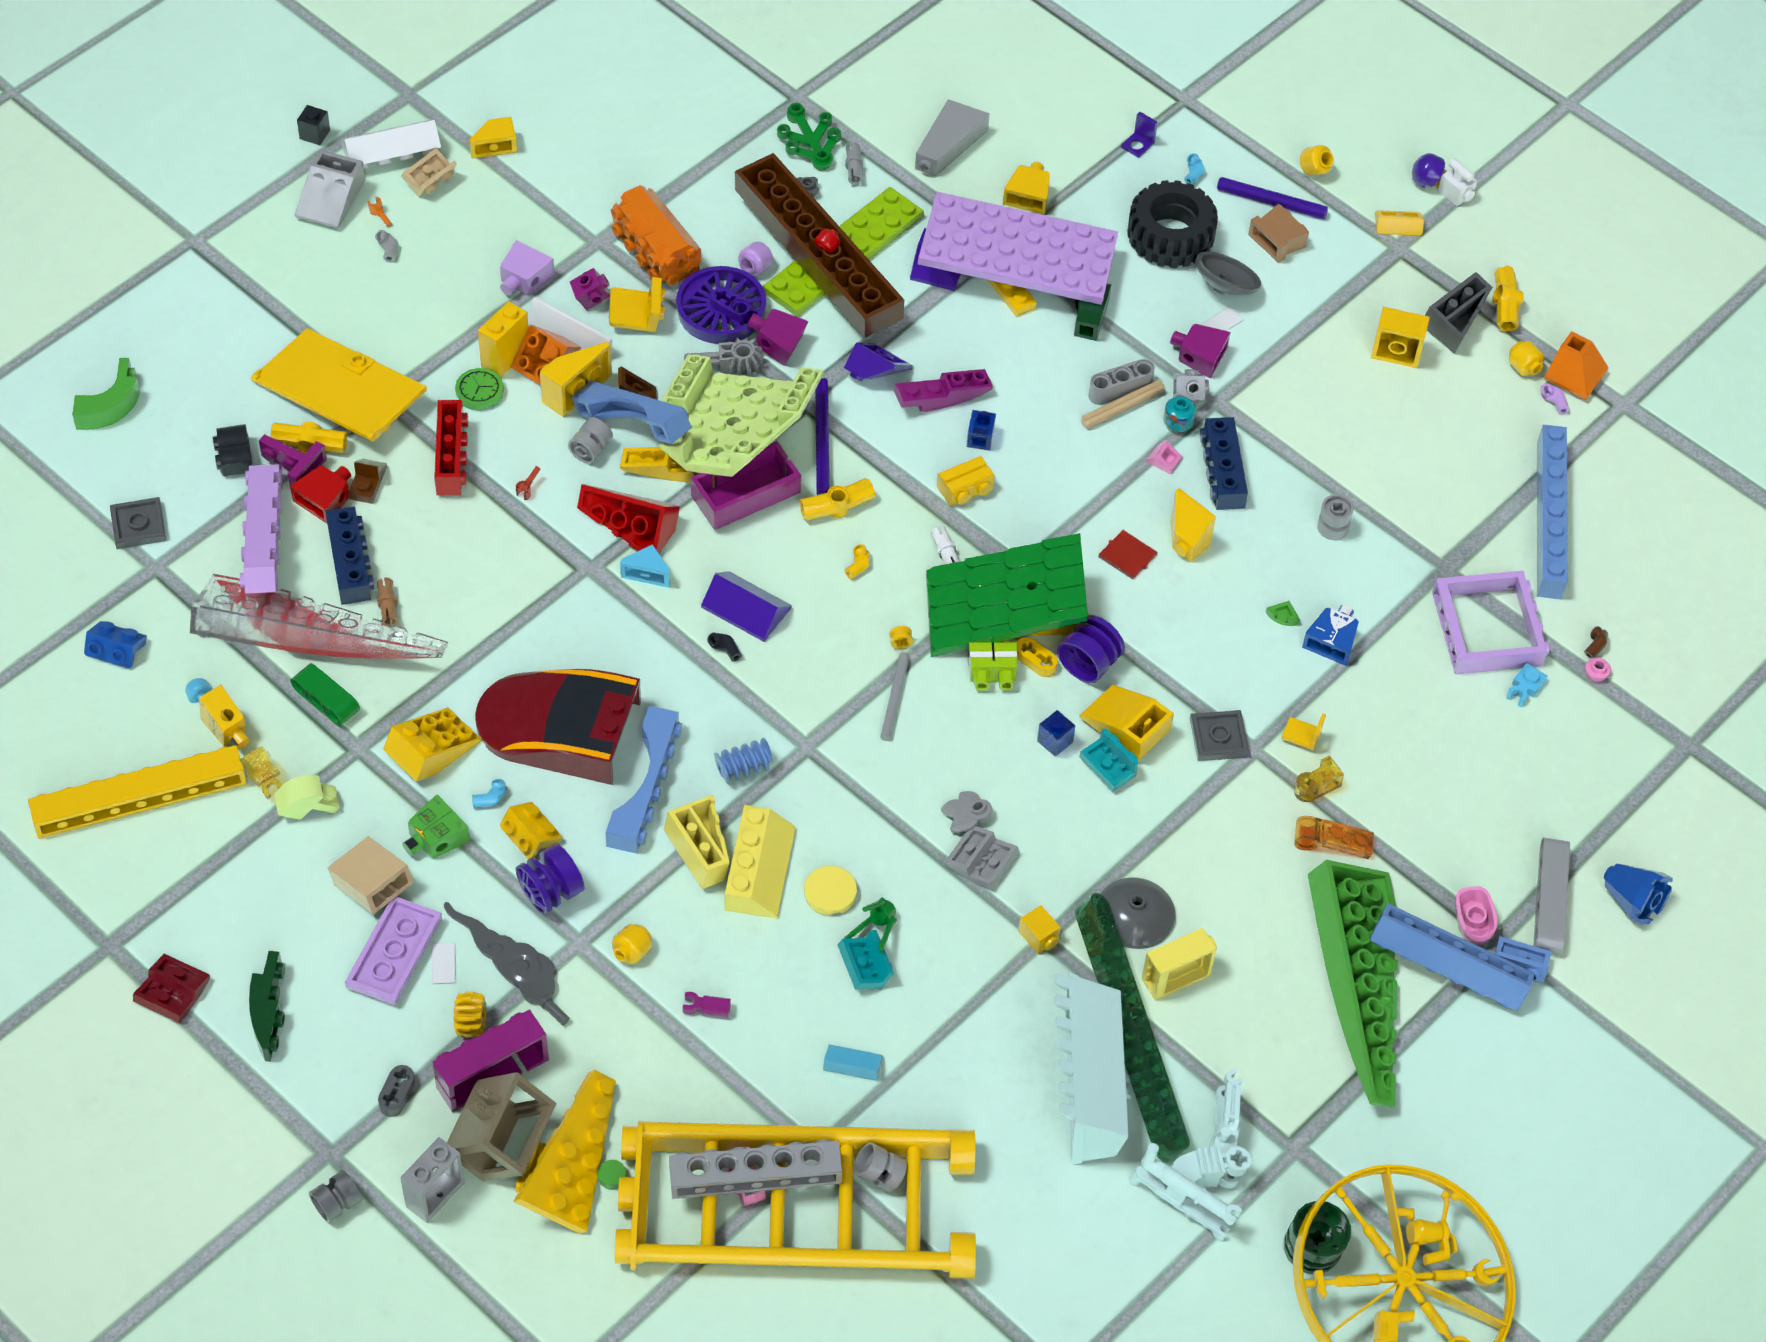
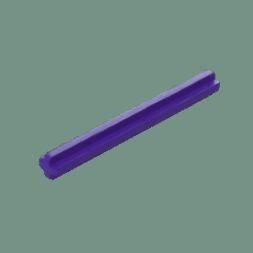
M1220 177L1217 184V189L1273 206L1280 204L1284 209L1319 219H1325L1328 212L1327 206L1225 177Z

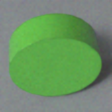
M607 1160L598 1168L599 1183L606 1189L619 1188V1177H626L624 1165L617 1160Z

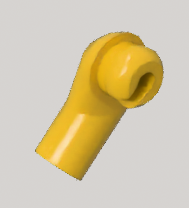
M863 544L854 547V563L844 569L849 579H853L870 565V554Z

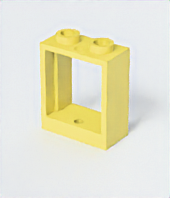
M1201 928L1146 953L1141 980L1154 1000L1211 975L1217 950L1214 938L1211 935L1208 936L1205 930Z

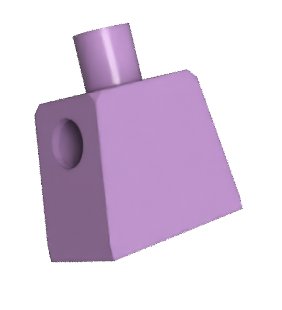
M516 240L500 266L501 281L503 282L500 285V289L506 295H511L515 290L526 295L531 294L555 274L554 259Z

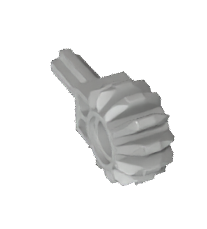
M747 337L745 340L737 338L735 343H719V352L686 353L684 355V361L688 354L711 357L712 366L720 365V373L734 374L737 372L740 376L747 374L750 377L751 372L758 373L759 367L763 364V350L761 346H758L756 340L749 342Z

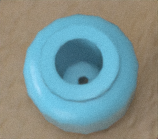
M196 678L187 684L185 693L189 702L197 703L199 702V697L211 691L212 688L207 680Z

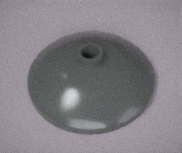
M1206 251L1199 253L1195 259L1197 270L1201 276L1218 293L1250 295L1257 292L1261 286L1260 278L1252 269L1227 255Z
M1130 877L1114 881L1104 888L1097 899L1095 917L1100 930L1109 940L1126 948L1143 949L1160 943L1169 935L1175 920V908L1170 896L1162 887L1147 879ZM1133 902H1138L1141 905H1135Z

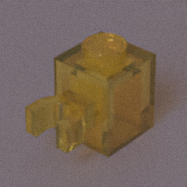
M263 746L239 759L250 780L258 787L262 785V792L267 799L272 797L269 793L271 785H276L278 789L282 786V783L275 779L281 773L270 753Z

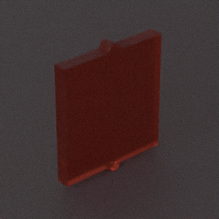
M1122 530L1113 540L1108 541V545L1099 553L1098 557L1133 580L1143 569L1148 568V564L1157 556L1158 552L1125 530Z

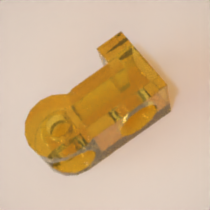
M1329 755L1321 759L1318 769L1311 773L1304 772L1298 775L1294 794L1302 802L1313 801L1341 787L1344 773Z

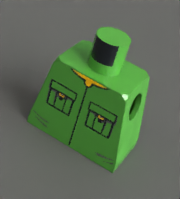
M437 794L409 820L408 828L411 837L403 842L402 845L410 856L423 849L430 858H436L470 841L469 828Z

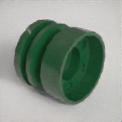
M1316 1201L1306 1203L1297 1211L1284 1236V1251L1292 1264L1299 1229L1305 1216ZM1324 1202L1314 1216L1305 1240L1303 1272L1313 1274L1317 1270H1322L1323 1273L1328 1272L1337 1265L1351 1238V1225L1347 1215L1338 1206Z

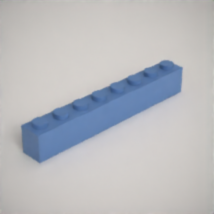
M1542 425L1537 441V597L1562 599L1568 582L1567 427Z

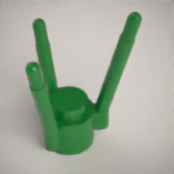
M881 897L878 901L862 908L863 912L870 911V916L849 932L844 939L854 937L870 923L877 926L887 924L878 947L879 951H883L897 919L894 917L896 914L895 906L890 901Z

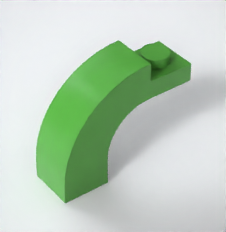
M119 358L116 381L107 391L97 395H75L72 416L76 430L98 429L109 426L124 418L134 408L138 401L140 390L136 370L131 368L129 358Z

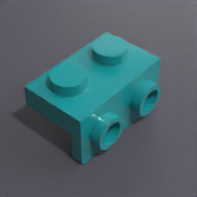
M1106 728L1101 731L1100 739L1080 751L1079 757L1112 792L1137 775L1139 764L1137 757L1133 752L1128 751L1121 744L1119 738L1115 734H1111Z
M870 930L865 938L841 939L838 943V948L855 990L882 989L893 975L892 965L889 962L885 949L883 951L878 950L881 939L877 930Z

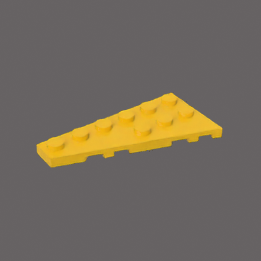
M597 1070L587 1073L574 1096L573 1104L570 1109L565 1111L562 1116L563 1121L554 1130L537 1159V1166L528 1175L524 1182L526 1185L521 1193L517 1194L513 1202L579 1234L587 1231L616 1080Z

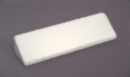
M536 297L532 299L528 312V325H535L561 335L581 347L580 350L608 342L611 344V355L613 354L611 337Z

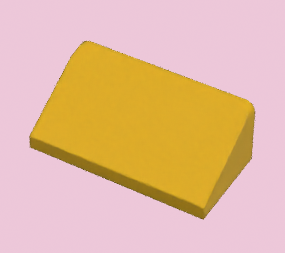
M1375 211L1376 231L1378 234L1416 236L1423 234L1424 218L1420 212Z

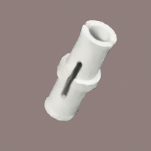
M939 526L941 533H939L937 527L933 528L931 535L937 545L938 556L943 559L945 564L960 562L956 554V546L954 542L950 541L945 526Z

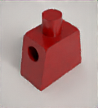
M319 466L290 486L292 500L327 524L325 511L341 509L349 499V488L346 481L351 477V473L344 466H340L335 472L324 466Z

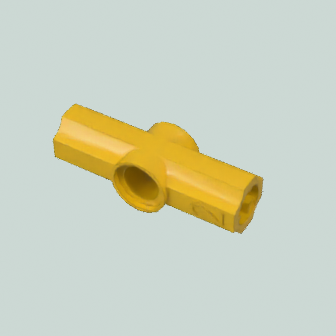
M309 421L303 422L301 426L275 422L272 424L270 436L285 445L296 447L302 453H306L316 441L325 445V451L344 453L348 438L347 432L322 429L319 424Z

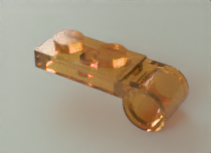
M1301 816L1296 820L1294 845L1298 849L1308 851L1320 846L1369 859L1372 855L1374 832L1312 816Z

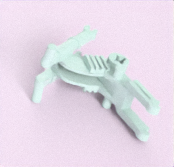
M1231 1069L1224 1077L1225 1085L1218 1087L1214 1094L1216 1101L1214 1133L1209 1148H1197L1192 1152L1178 1157L1172 1167L1156 1158L1159 1146L1155 1143H1150L1145 1156L1141 1160L1142 1166H1138L1135 1173L1129 1178L1132 1185H1138L1140 1182L1152 1189L1153 1193L1184 1212L1188 1218L1190 1216L1211 1230L1213 1236L1219 1241H1223L1231 1225L1235 1223L1236 1217L1242 1212V1209L1237 1205L1226 1204L1208 1192L1204 1186L1217 1187L1219 1184L1224 1188H1234L1238 1185L1243 1174L1251 1164L1249 1152L1237 1145L1242 1079H1232L1237 1073L1236 1069ZM1228 1174L1234 1177L1232 1179L1228 1178Z

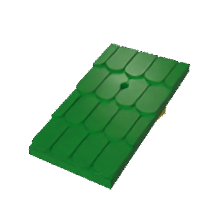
M1080 533L1045 539L1041 543L1013 547L1003 552L965 558L961 562L934 566L926 570L931 657L968 649L969 642L994 643L1025 635H1069L1079 623L1087 621L1088 618Z

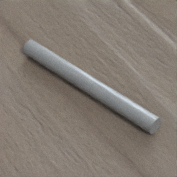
M905 652L900 653L880 736L883 741L890 740L910 657Z

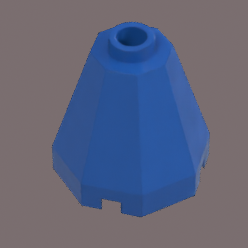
M1615 864L1610 866L1604 874L1605 888L1629 917L1639 924H1650L1653 919L1649 918V916L1653 912L1658 915L1663 910L1672 892V887L1668 885V882H1673V878L1663 872Z

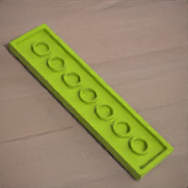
M888 187L839 227L864 255L870 259L924 216V210L892 187ZM796 260L763 285L767 296L796 317L825 295L824 291Z

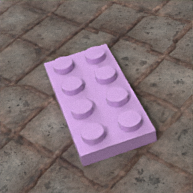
M399 897L391 900L345 981L346 988L395 1006L441 922L442 913Z

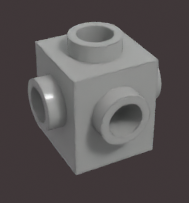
M1186 369L1185 374H1173V397H1187L1194 404H1198V400H1205V394L1209 393V380H1205V375L1199 374V370ZM1194 384V387L1189 390V386Z

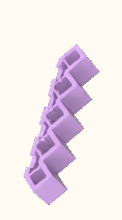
M282 464L249 466V471H245L248 496H244V509L247 511L246 521H243L242 524L245 547H241L244 573H240V587L245 588V593L277 592V566L280 565L278 540L281 539L279 514H282L281 489H283Z

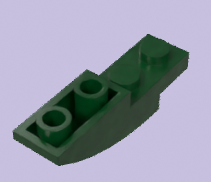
M268 951L263 974L252 973L249 990V1009L252 1026L259 1050L267 1062H271L273 1052L278 1050V1028H283L285 1021V1012L281 1011L279 1003L280 987L278 986L279 979H283L285 975V963L281 961L280 952Z

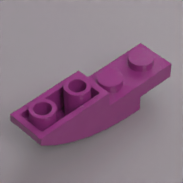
M979 369L942 373L940 379L895 383L893 391L901 408L918 406L920 412H925L972 400L991 391L993 385L986 370Z

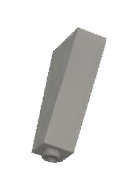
M948 99L916 152L915 169L937 176L988 131L990 113Z

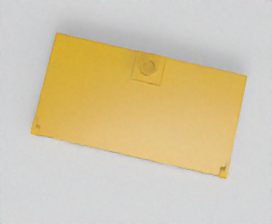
M306 328L263 368L258 369L251 376V381L372 442L381 436V433L427 391V386L309 328Z

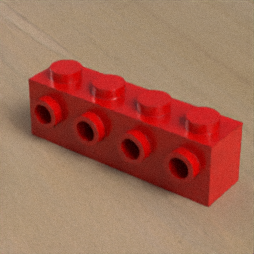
M438 400L434 474L436 495H461L462 485H466V470H462V466H467V451H463V446H468V434L464 432V427H468V413L463 411L462 400Z

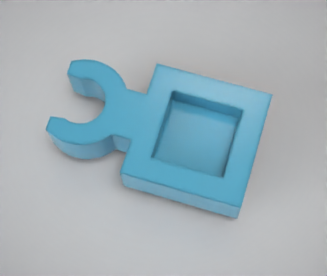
M1526 663L1513 679V686L1509 689L1506 699L1509 700L1513 695H1517L1520 697L1518 706H1523L1527 695L1534 697L1547 681L1548 675Z

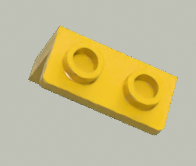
M533 802L509 807L500 823V828L527 859L535 858L539 849L547 848L554 843L559 844L562 839L561 834Z

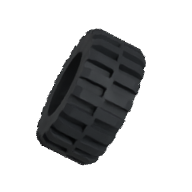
M1165 180L1161 181V184L1153 183L1148 186V189L1146 187L1142 189L1132 201L1127 229L1129 242L1137 254L1141 257L1144 256L1145 260L1150 263H1157V266L1164 267V265H1167L1170 268H1177L1180 265L1183 267L1190 266L1191 262L1195 264V259L1199 253L1210 252V248L1213 247L1218 223L1217 208L1209 195L1205 196V192L1202 189H1196L1193 184L1188 182L1183 184L1178 180L1174 182ZM1173 219L1181 221L1189 227L1171 229L1160 225L1157 221Z

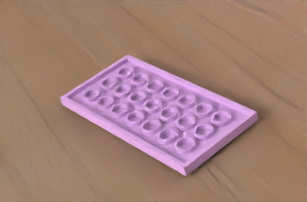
M936 192L918 264L1102 305L1119 231Z

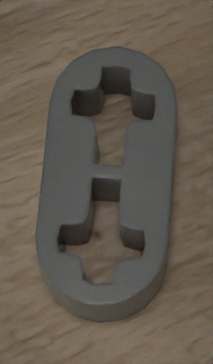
M398 1065L388 1075L378 1097L380 1111L385 1116H397L406 1105L415 1085L414 1072L409 1066ZM403 1075H406L407 1080H403L400 1087H398L397 1078H402ZM395 1094L396 1104L392 1103L390 1107L387 1106L386 1101L390 1102Z

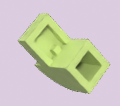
M318 775L295 777L284 783L274 793L279 816L301 820L311 809L335 813L340 808L336 786L320 783Z

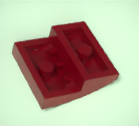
M164 953L148 970V978L133 993V1002L180 1023L202 994L210 980V974Z

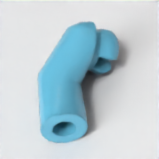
M1195 153L1187 157L1190 172L1184 177V181L1190 184H1194L1205 172L1202 160Z
M493 780L491 783L492 788L487 794L472 795L473 808L497 805L507 793L504 780Z

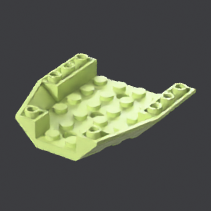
M688 354L663 396V402L683 407L689 415L688 419L692 428L672 445L660 441V448L686 471L733 477L801 417L824 374V370L801 367L794 381L748 377L745 375L714 373L711 357Z

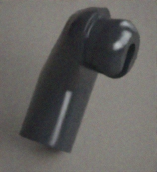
M716 632L708 635V644L716 650L725 651L731 661H738L742 657L738 646L730 635Z

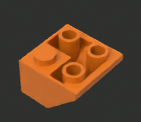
M530 325L511 368L541 385L540 371L544 365L549 364L557 357L579 351L581 347L561 335L535 325Z
M1571 331L1560 346L1544 379L1587 400L1609 367L1592 341Z

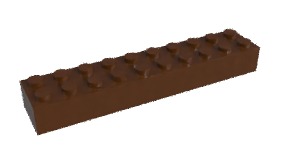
M774 153L735 171V191L864 338L904 319V298ZM822 229H834L839 234L838 237L841 242L833 254H827L823 248L821 252L815 245L814 240Z

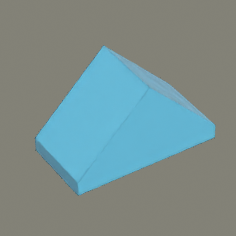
M653 545L621 559V578L667 588L670 587V569Z

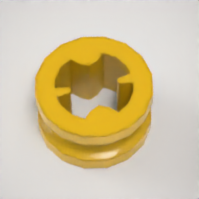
M897 626L890 630V643L893 648L905 649L913 644L912 630L909 627Z

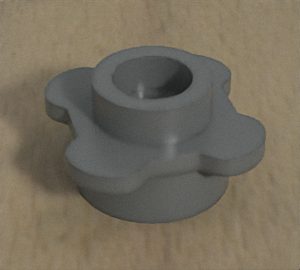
M816 177L797 178L812 196L819 193V188L816 185L818 179Z

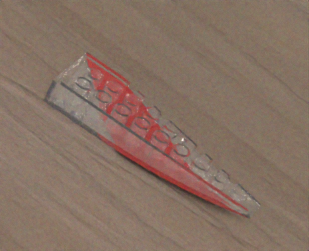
M218 574L211 576L191 606L190 633L202 638L223 639L228 643L239 642L315 655L373 659L442 658L448 646L447 641L419 632L411 635L408 634L406 628L400 626L395 628L383 626V621L375 618L371 622L363 620L362 614L328 603L316 605L312 598L306 596L299 599L291 597V592L284 589L279 590V592L245 593V588L240 587V578Z

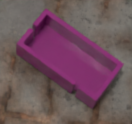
M778 441L769 444L733 477L715 475V487H713V474L700 473L691 477V497L714 530L801 493V474L793 462L788 460V455Z
M530 1009L523 1013L514 1014L505 1023L490 1027L484 1034L475 1039L471 1038L464 1041L460 1047L450 1052H443L432 1061L436 1088L452 1113L465 1106L477 1080L516 1072L523 1075L512 1055H517L527 1072L549 1061L547 1035Z

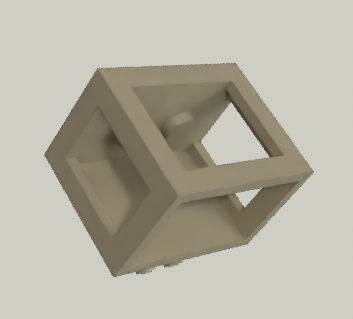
M518 1072L477 1080L447 1143L460 1152L462 1166L481 1181L524 1175L557 1103ZM517 1085L535 1100L514 1103L510 1098ZM539 1115L518 1162H514L503 1153V1150L518 1119ZM498 1162H499L501 1165H503V1166H498V1167H496V1165H497Z

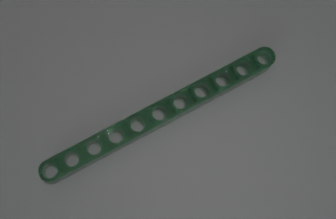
M1094 893L1075 909V917L1097 982L1121 991L1124 1063L1150 1141L1159 1146L1157 1157L1164 1162H1170L1189 1147L1190 1140L1110 905L1104 896Z

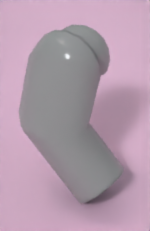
M380 230L376 233L375 239L385 250L383 259L387 262H394L398 241L390 233Z

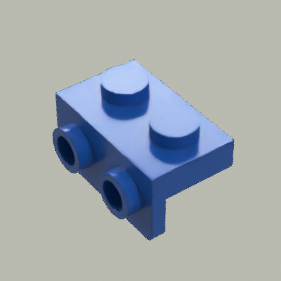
M100 621L86 632L84 654L130 669L133 666L134 654L146 645L147 635L138 633L135 629L115 626L109 621Z

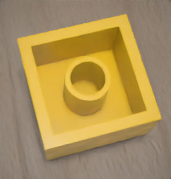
M1383 306L1371 358L1417 368L1430 317Z

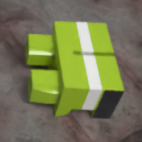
M969 642L967 659L970 669V682H974L975 689L977 691L989 689L990 682H999V689L1012 690L1017 674V642H994L993 656L992 642Z

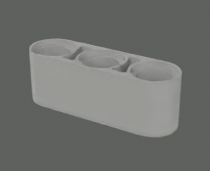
M1141 359L1093 375L1090 381L1089 400L1097 405L1106 404L1152 383L1155 370L1154 364L1149 360Z

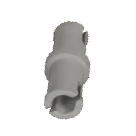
M851 142V150L849 143L846 145L847 158L845 166L848 169V181L856 185L858 184L857 177L859 183L863 181V159L860 156V145L856 142Z

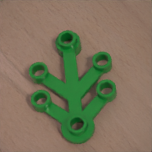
M792 103L787 109V119L791 123L798 124L803 135L791 131L789 125L781 124L777 127V137L788 139L785 144L787 154L810 159L814 168L818 170L828 169L833 163L831 151L835 144L841 140V130L835 127L830 128L827 135L828 140L823 148H821L819 142L826 129L832 125V114L828 112L821 113L819 115V124L813 133L805 119V108L800 103ZM799 143L810 146L811 150L799 147Z

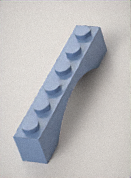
M590 381L571 396L580 417L586 419L593 417L599 420L614 417L639 419L650 425L656 440L671 445L692 428L688 419L689 415L681 406L595 381Z
M649 705L642 724V740L650 758L648 773L635 795L624 805L612 812L605 833L606 847L637 854L640 844L644 845L647 837V829H645L647 822L651 823L655 809L652 807L654 801L658 802L662 790V787L659 786L660 782L667 778L669 765L666 764L668 758L673 759L676 744H673L675 737L680 738L683 723L679 722V712Z

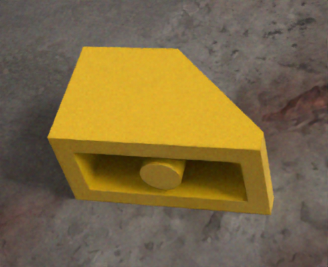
M512 117L488 120L469 139L471 158L517 152Z

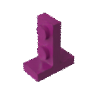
M265 434L259 440L261 456L269 462L282 464L284 469L289 471L288 479L290 486L317 467L322 466L327 460L325 445L318 441L304 454Z

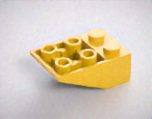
M1112 684L1079 717L1100 733L1106 728L1111 734H1115L1121 744L1128 751L1133 752L1139 761L1171 731L1174 713L1154 698Z
M445 708L392 726L383 750L417 782L439 773L480 743L481 738L453 711Z

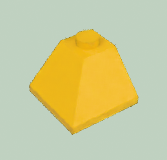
M1180 488L1175 492L1171 515L1172 548L1178 555L1192 562L1211 546L1216 516Z

